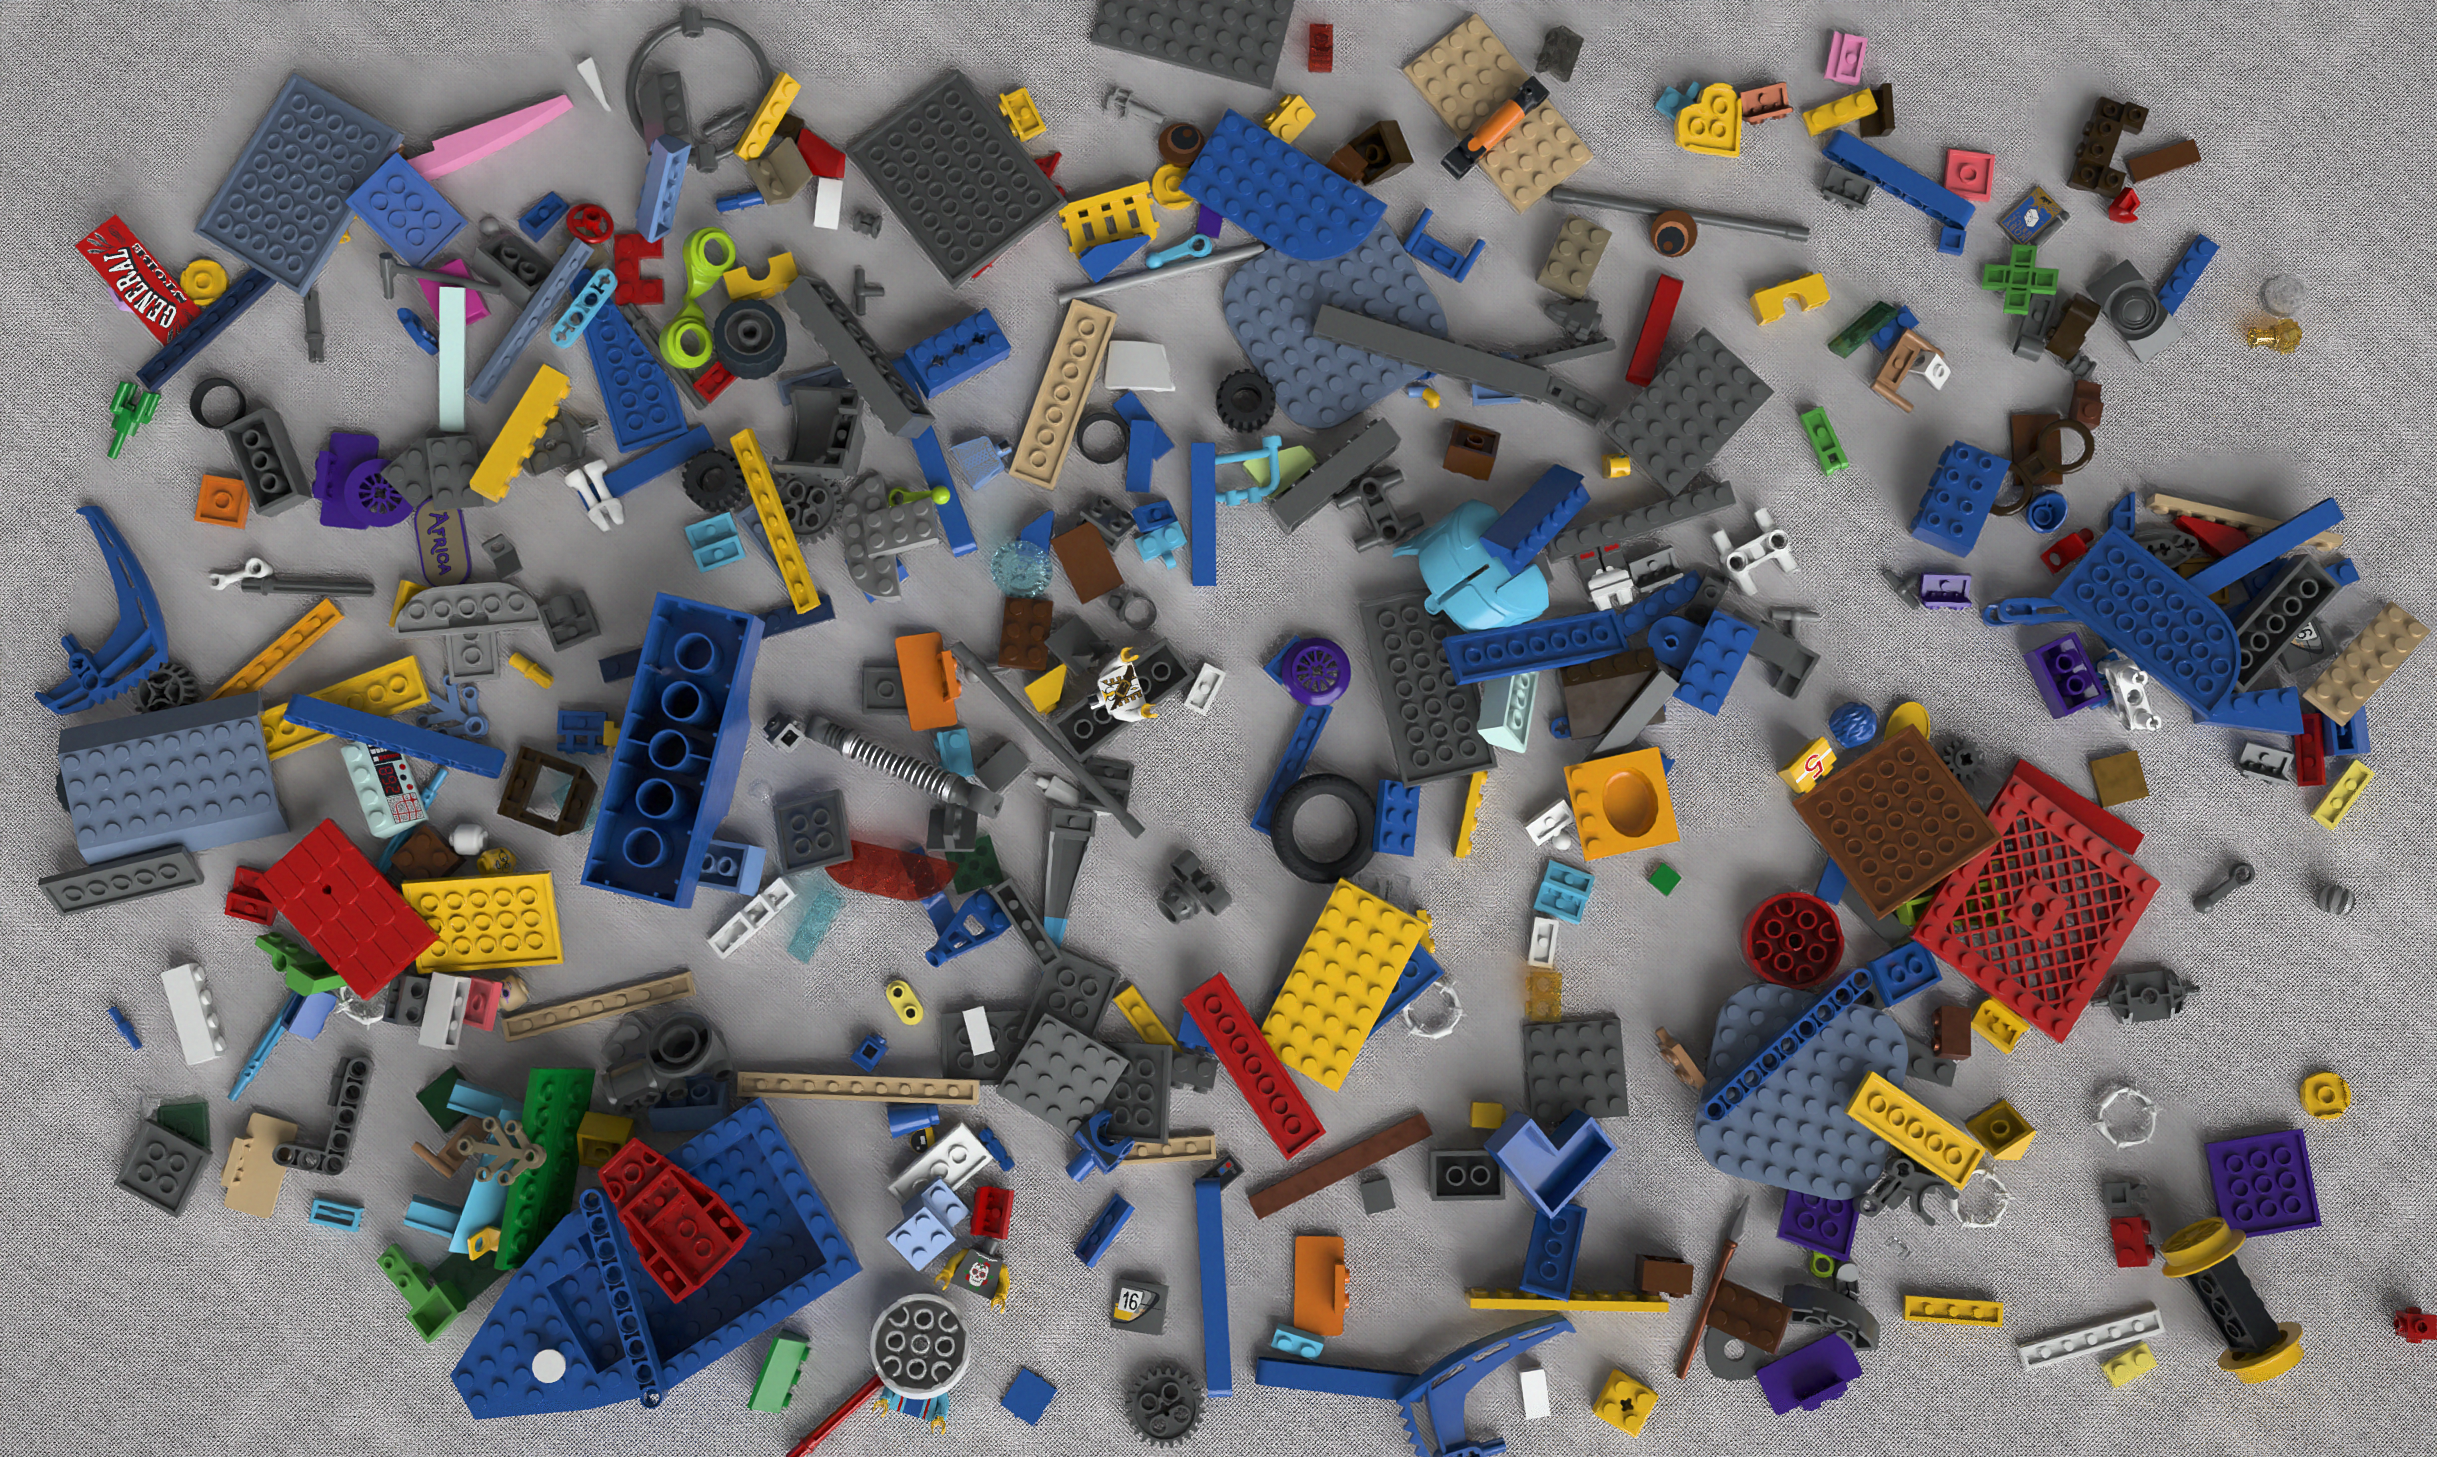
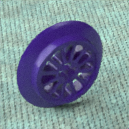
M372 459L365 461L351 471L345 482L344 498L346 505L352 515L366 525L390 527L402 522L413 510V507L400 494L391 493L395 489L393 487L389 488V483L384 484L385 478L381 476L380 484L376 481L374 475L380 474L393 462L391 460ZM371 476L373 478L374 486L366 481L368 477ZM362 483H365L371 490L360 489ZM377 488L387 490L385 492V499L374 497L377 494L375 491ZM359 493L371 494L363 499L359 497ZM390 498H400L402 500L400 504H397ZM373 499L367 508L363 506V502ZM387 502H390L396 508L390 511ZM375 503H378L377 512H371L370 509ZM381 504L385 505L387 513L380 514Z
M1318 637L1307 638L1295 644L1286 654L1282 665V678L1286 689L1297 701L1309 706H1325L1338 700L1346 691L1351 679V666L1346 653L1333 641ZM1316 651L1323 652L1319 662L1317 661ZM1313 652L1314 662L1306 655L1307 653ZM1328 654L1332 659L1323 664L1324 657ZM1301 657H1304L1309 665L1300 662ZM1332 661H1334L1337 666L1334 668H1326V666L1330 664ZM1297 665L1307 669V671L1297 672ZM1321 666L1323 676L1317 675L1313 677L1311 675L1313 673L1311 667L1317 668ZM1337 671V677L1331 676L1327 672ZM1297 675H1308L1301 682L1297 677ZM1324 677L1333 680L1334 684L1330 686ZM1311 679L1308 689L1305 688L1302 684ZM1314 681L1317 682L1318 691H1311ZM1320 681H1322L1328 689L1321 691Z

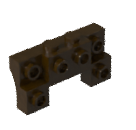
M2101 96L2096 101L2090 121H2087L2083 127L2082 134L2084 138L2077 145L2074 156L2077 157L2067 187L2097 193L2111 199L2118 197L2127 173L2109 167L2122 130L2135 135L2142 131L2149 109L2128 101L2122 104Z

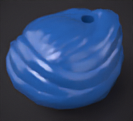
M2047 490L2037 495L2030 502L2026 510V520L2033 531L2044 534L2054 532L2061 527L2068 511L2067 502L2063 494L2055 490Z

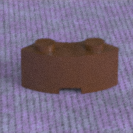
M1347 144L1332 156L1325 167L1349 182L1357 184L1364 177L1365 173L1363 170L1368 163Z

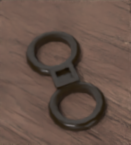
M2070 418L2057 419L2048 423L2039 432L2035 442L2036 452L2018 464L2011 462L2007 471L2015 473L2022 481V497L2011 506L2000 507L1992 504L1989 513L1999 517L2017 514L2030 503L2033 495V483L2050 471L2061 475L2073 474L2082 470L2091 461L2095 451V442L2090 429L2083 423ZM2059 429L2074 430L2081 435L2084 441L2083 455L2078 461L2071 464L2062 465L2056 463L2049 458L2046 452L2047 438Z

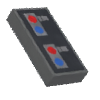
M1229 1152L1199 1178L1220 1177L1221 1192L1244 1173L1245 1170Z

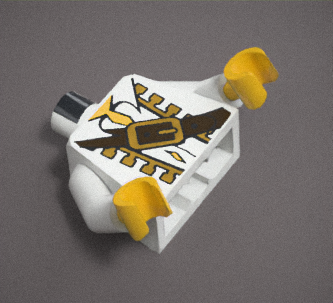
M1133 646L1123 648L1121 654L1113 658L1100 673V679L1097 681L1100 691L1087 696L1091 709L1106 705L1109 715L1112 714L1116 719L1129 722L1145 718H1156L1158 714L1150 713V708L1156 706V704L1146 703L1132 662H1130L1138 659V654L1132 657L1129 654Z

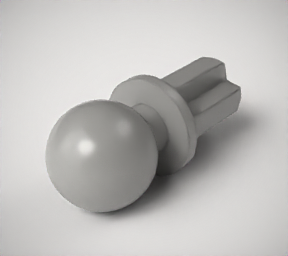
M984 661V667L993 676L1009 672V668L998 667V661L990 663ZM966 667V679L970 682L980 681L971 669Z

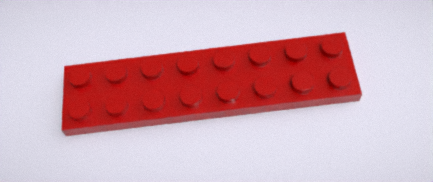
M1219 971L1180 999L1285 1160L1288 1161L1326 1133L1322 1124L1222 972Z

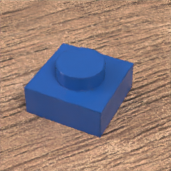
M1943 226L1940 231L1937 252L1956 256L1962 255L1967 231Z

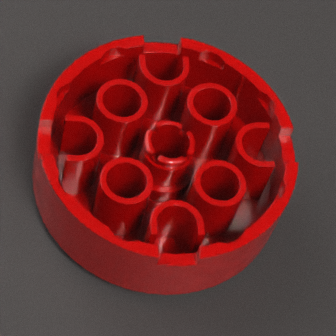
M1801 892L1779 893L1763 899L1749 912L1742 927L1741 948L1747 965L1762 981L1800 990L1816 986L1832 975L1843 955L1844 935L1842 934L1837 915L1821 899ZM1792 934L1797 937V944L1794 948L1790 946L1788 938Z

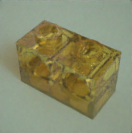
M1530 972V977L1526 976L1525 989L1529 991V1001H1525V1015H1529V1020L1561 1022L1562 973ZM1542 977L1549 981V987L1545 991H1540L1537 986L1538 980ZM1540 1002H1546L1549 1008L1548 1012L1541 1016L1537 1012V1005Z

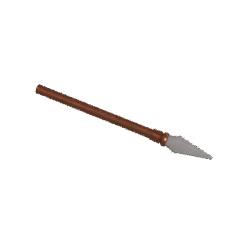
M1747 1195L1728 1227L1727 1238L1724 1240L1725 1245H1723L1720 1260L1676 1377L1685 1380L1721 1281L1735 1252L1734 1248L1738 1247L1737 1242L1744 1233L1750 1199L1749 1195Z

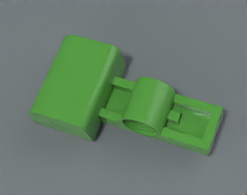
M269 932L268 934L257 936L255 945L272 955V964L276 971H287L286 985L302 996H309L348 985L323 957L317 958L301 948L298 943L285 938L282 933Z
M398 1243L391 1245L376 1260L413 1307L406 1314V1317L427 1344L435 1341L466 1310V1300L451 1281H443L432 1288L427 1281L429 1278L427 1268L419 1262H412Z

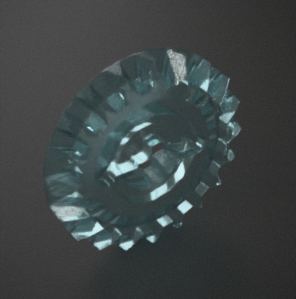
M1012 541L997 550L991 562L990 573H992L993 582L996 583L998 590L1001 589L1005 596L1010 595L1014 598L1034 599L1036 596L1042 595L1048 588L1052 580L1053 568L1047 553L1036 544L1028 541ZM1017 567L1020 569L1027 567L1025 576L1023 574L1015 575L1018 570Z

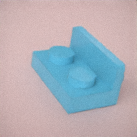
M967 728L937 732V738H934L936 753L940 752L942 759L941 762H938V766H941L943 770L948 769L950 773L961 774L963 777L974 776L975 768Z

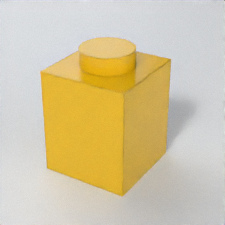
M1471 1101L1469 1123L1471 1127L1499 1129L1501 1123L1506 1121V1108H1502L1500 1102Z

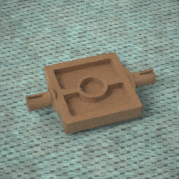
M1664 1026L1659 1027L1655 1033L1661 1039V1042L1658 1043L1662 1050L1659 1052L1668 1064L1672 1063L1676 1069L1674 1074L1682 1083L1686 1082L1689 1086L1693 1085L1700 1093L1701 1087L1708 1082L1682 1046L1675 1042L1673 1037H1670Z

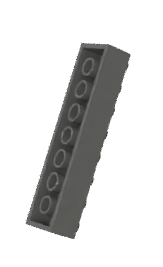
M800 274L782 294L787 300V306L799 315L801 324L814 334L816 343L825 348L829 353L828 358L843 371V377L855 386L857 395L870 405L872 414L882 420L885 424V430L893 437L918 439L936 418L827 281Z

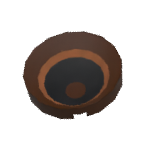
M1185 123L1173 124L1167 127L1160 134L1158 140L1159 154L1163 161L1167 164L1169 162L1177 168L1192 166L1205 146L1204 137L1200 130L1193 125Z
M1669 210L1656 217L1650 228L1649 235L1650 242L1658 253L1673 258L1683 256L1689 252L1696 243L1698 233L1697 225L1690 215L1684 211Z

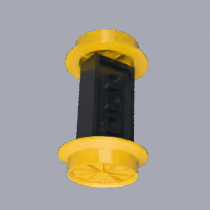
M2222 1217L2203 1219L2182 1228L2164 1241L2160 1250L2167 1261L2162 1266V1273L2169 1278L2185 1276L2228 1347L2218 1359L2220 1369L2234 1372L2239 1381L2244 1384H2255L2275 1378L2290 1370L2303 1358L2305 1351L2299 1342L2303 1335V1328L2297 1322L2276 1323L2265 1309L2262 1299L2257 1296L2251 1286L2250 1279L2243 1273L2233 1253L2246 1240L2244 1231L2230 1229Z

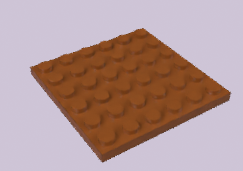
M1913 723L1792 802L1793 808L1878 921L2003 839Z

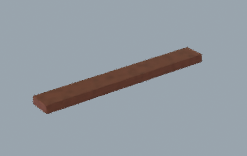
M1420 1112L1249 1196L1248 1199L1258 1220L1433 1135L1423 1113Z

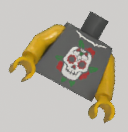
M987 1236L982 1248L974 1245L970 1249L963 1248L948 1260L942 1272L936 1276L933 1284L935 1285L937 1280H943L945 1285L942 1290H945L949 1283L955 1284L990 1299L991 1311L995 1304H1000L1002 1306L1001 1313H1003L1010 1287L1008 1267L1003 1263L1004 1258L995 1254L1000 1241Z

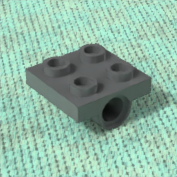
M584 590L552 598L548 604L538 607L554 651L557 653L602 635Z

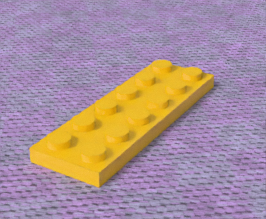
M1870 1070L1867 1071L1843 1111L1961 1191L1986 1151V1148Z

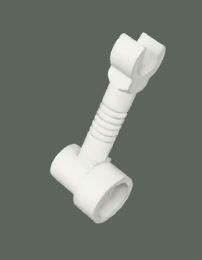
M252 558L246 563L245 570L229 574L210 575L209 578H219V584L211 588L223 590L230 583L243 579L270 577L273 574V568L262 559Z

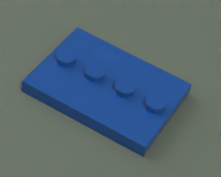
M397 152L385 161L344 201L411 267L420 269L468 224Z

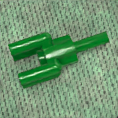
M120 381L109 407L110 412L116 414L111 427L117 430V433L108 451V457L117 459L127 434L135 436L140 423L148 424L151 421L161 398L160 394L143 391L136 406L131 403L139 385L133 382Z

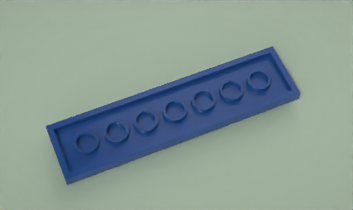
M1614 609L1445 637L1442 640V645L1457 685L1586 663L1613 654L1630 651Z

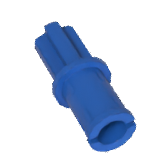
M759 189L746 193H740L739 191L736 195L716 199V206L719 212L740 208L744 210V207L765 204Z

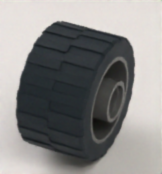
M754 299L738 300L722 310L715 320L713 336L717 358L723 365V368L732 375L745 380H759V378L768 377L776 372L779 366L783 364L787 353L786 326L779 312L771 305Z

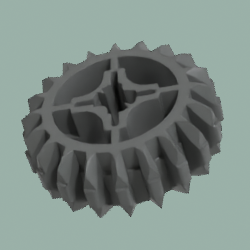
M172 662L160 663L158 672L150 670L149 679H140L138 687L130 690L131 693L136 694V697L130 701L138 704L134 710L142 712L141 714L158 711L167 704L173 705V708L195 704L193 699L200 697L199 694L194 693V690H197L199 686L192 684L196 678L189 675L190 671L188 669H182L180 664H172ZM172 675V678L164 683L157 682L163 676Z

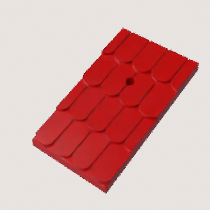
M326 818L254 882L299 933L312 944L332 969L337 971L352 990L366 1001L370 1000L441 937L331 818Z

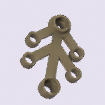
M496 1116L486 1117L482 1125L485 1131L493 1133L500 1145L480 1142L476 1135H465L457 1143L458 1151L465 1156L477 1153L498 1156L488 1166L479 1167L476 1170L475 1177L479 1182L490 1181L493 1175L512 1158L521 1159L510 1170H504L498 1174L497 1181L502 1186L512 1185L515 1178L527 1168H539L547 1157L546 1150L541 1145L531 1143L522 1129L523 1126L519 1120L507 1121L504 1126V1132L500 1119ZM491 1120L493 1121V1127H492V1128L490 1127V1121H491ZM513 1123L515 1124V1131H514V1132H513L512 1127H511ZM506 1133L514 1135L522 1149L515 1148ZM531 1153L534 1154V1159H533V1160H532V1158H531ZM484 1170L486 1171V1177H485V1178L483 1177V1174H482ZM505 1174L508 1175L507 1182L504 1179Z

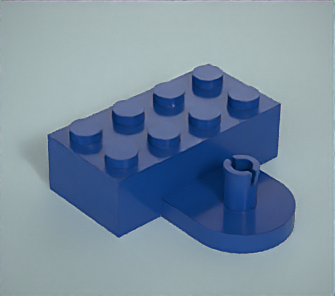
M1715 606L1705 627L1678 615H1666L1659 618L1650 628L1648 646L1653 647L1655 657L1658 660L1683 671L1677 682L1680 685L1673 692L1672 696L1713 716H1717L1759 632L1760 626Z

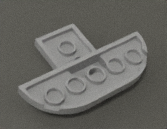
M881 473L866 479L856 487L844 505L842 529L847 566L852 580L862 592L873 596L874 599L881 601L902 600L896 553L940 542L934 501L929 497L889 507L885 477Z
M487 582L440 586L426 589L416 594L405 605L396 619L394 639L445 635L451 684L499 680L500 669L496 631L544 627V623L534 600L513 585Z

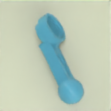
M1196 234L1183 244L1160 253H1149L1145 260L1146 266L1150 270L1162 268L1163 264L1188 254H1192L1198 259L1207 257L1212 251V242L1206 235ZM1197 240H1204V248L1200 251H1195L1194 243Z

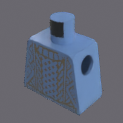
M988 435L951 447L974 491L981 488L1004 470L1005 467L1000 458L1012 452L1006 439L993 445Z

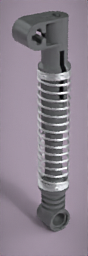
M812 714L804 731L805 737L836 749L844 758L853 760L856 757L857 763L862 761L863 766L869 764L870 769L876 766L877 772L883 769L884 775L889 773L890 778L896 775L897 781L903 779L904 784L910 782L911 787L916 785L917 790L923 788L924 793L930 791L931 796L937 794L938 799L942 798L947 803L961 804L991 819H995L1002 808L1004 801L1002 796L967 782L961 774L950 773L948 769L943 770L941 766L936 767L935 763L929 764L928 760H922L921 757L916 758L914 754L909 755L907 751L902 752L901 748H895L894 745L889 746L887 742L882 743L880 739L875 740L874 736L869 737L867 733H863L858 729H845L838 724ZM870 738L874 740L872 743H869ZM877 741L880 742L879 746H876ZM883 744H886L887 748L883 749ZM890 747L894 749L892 752L889 751ZM897 750L901 752L899 755L896 754Z

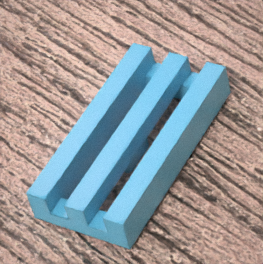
M316 1197L313 1201L308 1222L358 1232L360 1228L358 1225L361 1222V1213L364 1211V1207ZM320 1204L355 1212V1215L323 1209L318 1206ZM319 1213L341 1219L353 1221L352 1225L323 1218L316 1217V1214Z

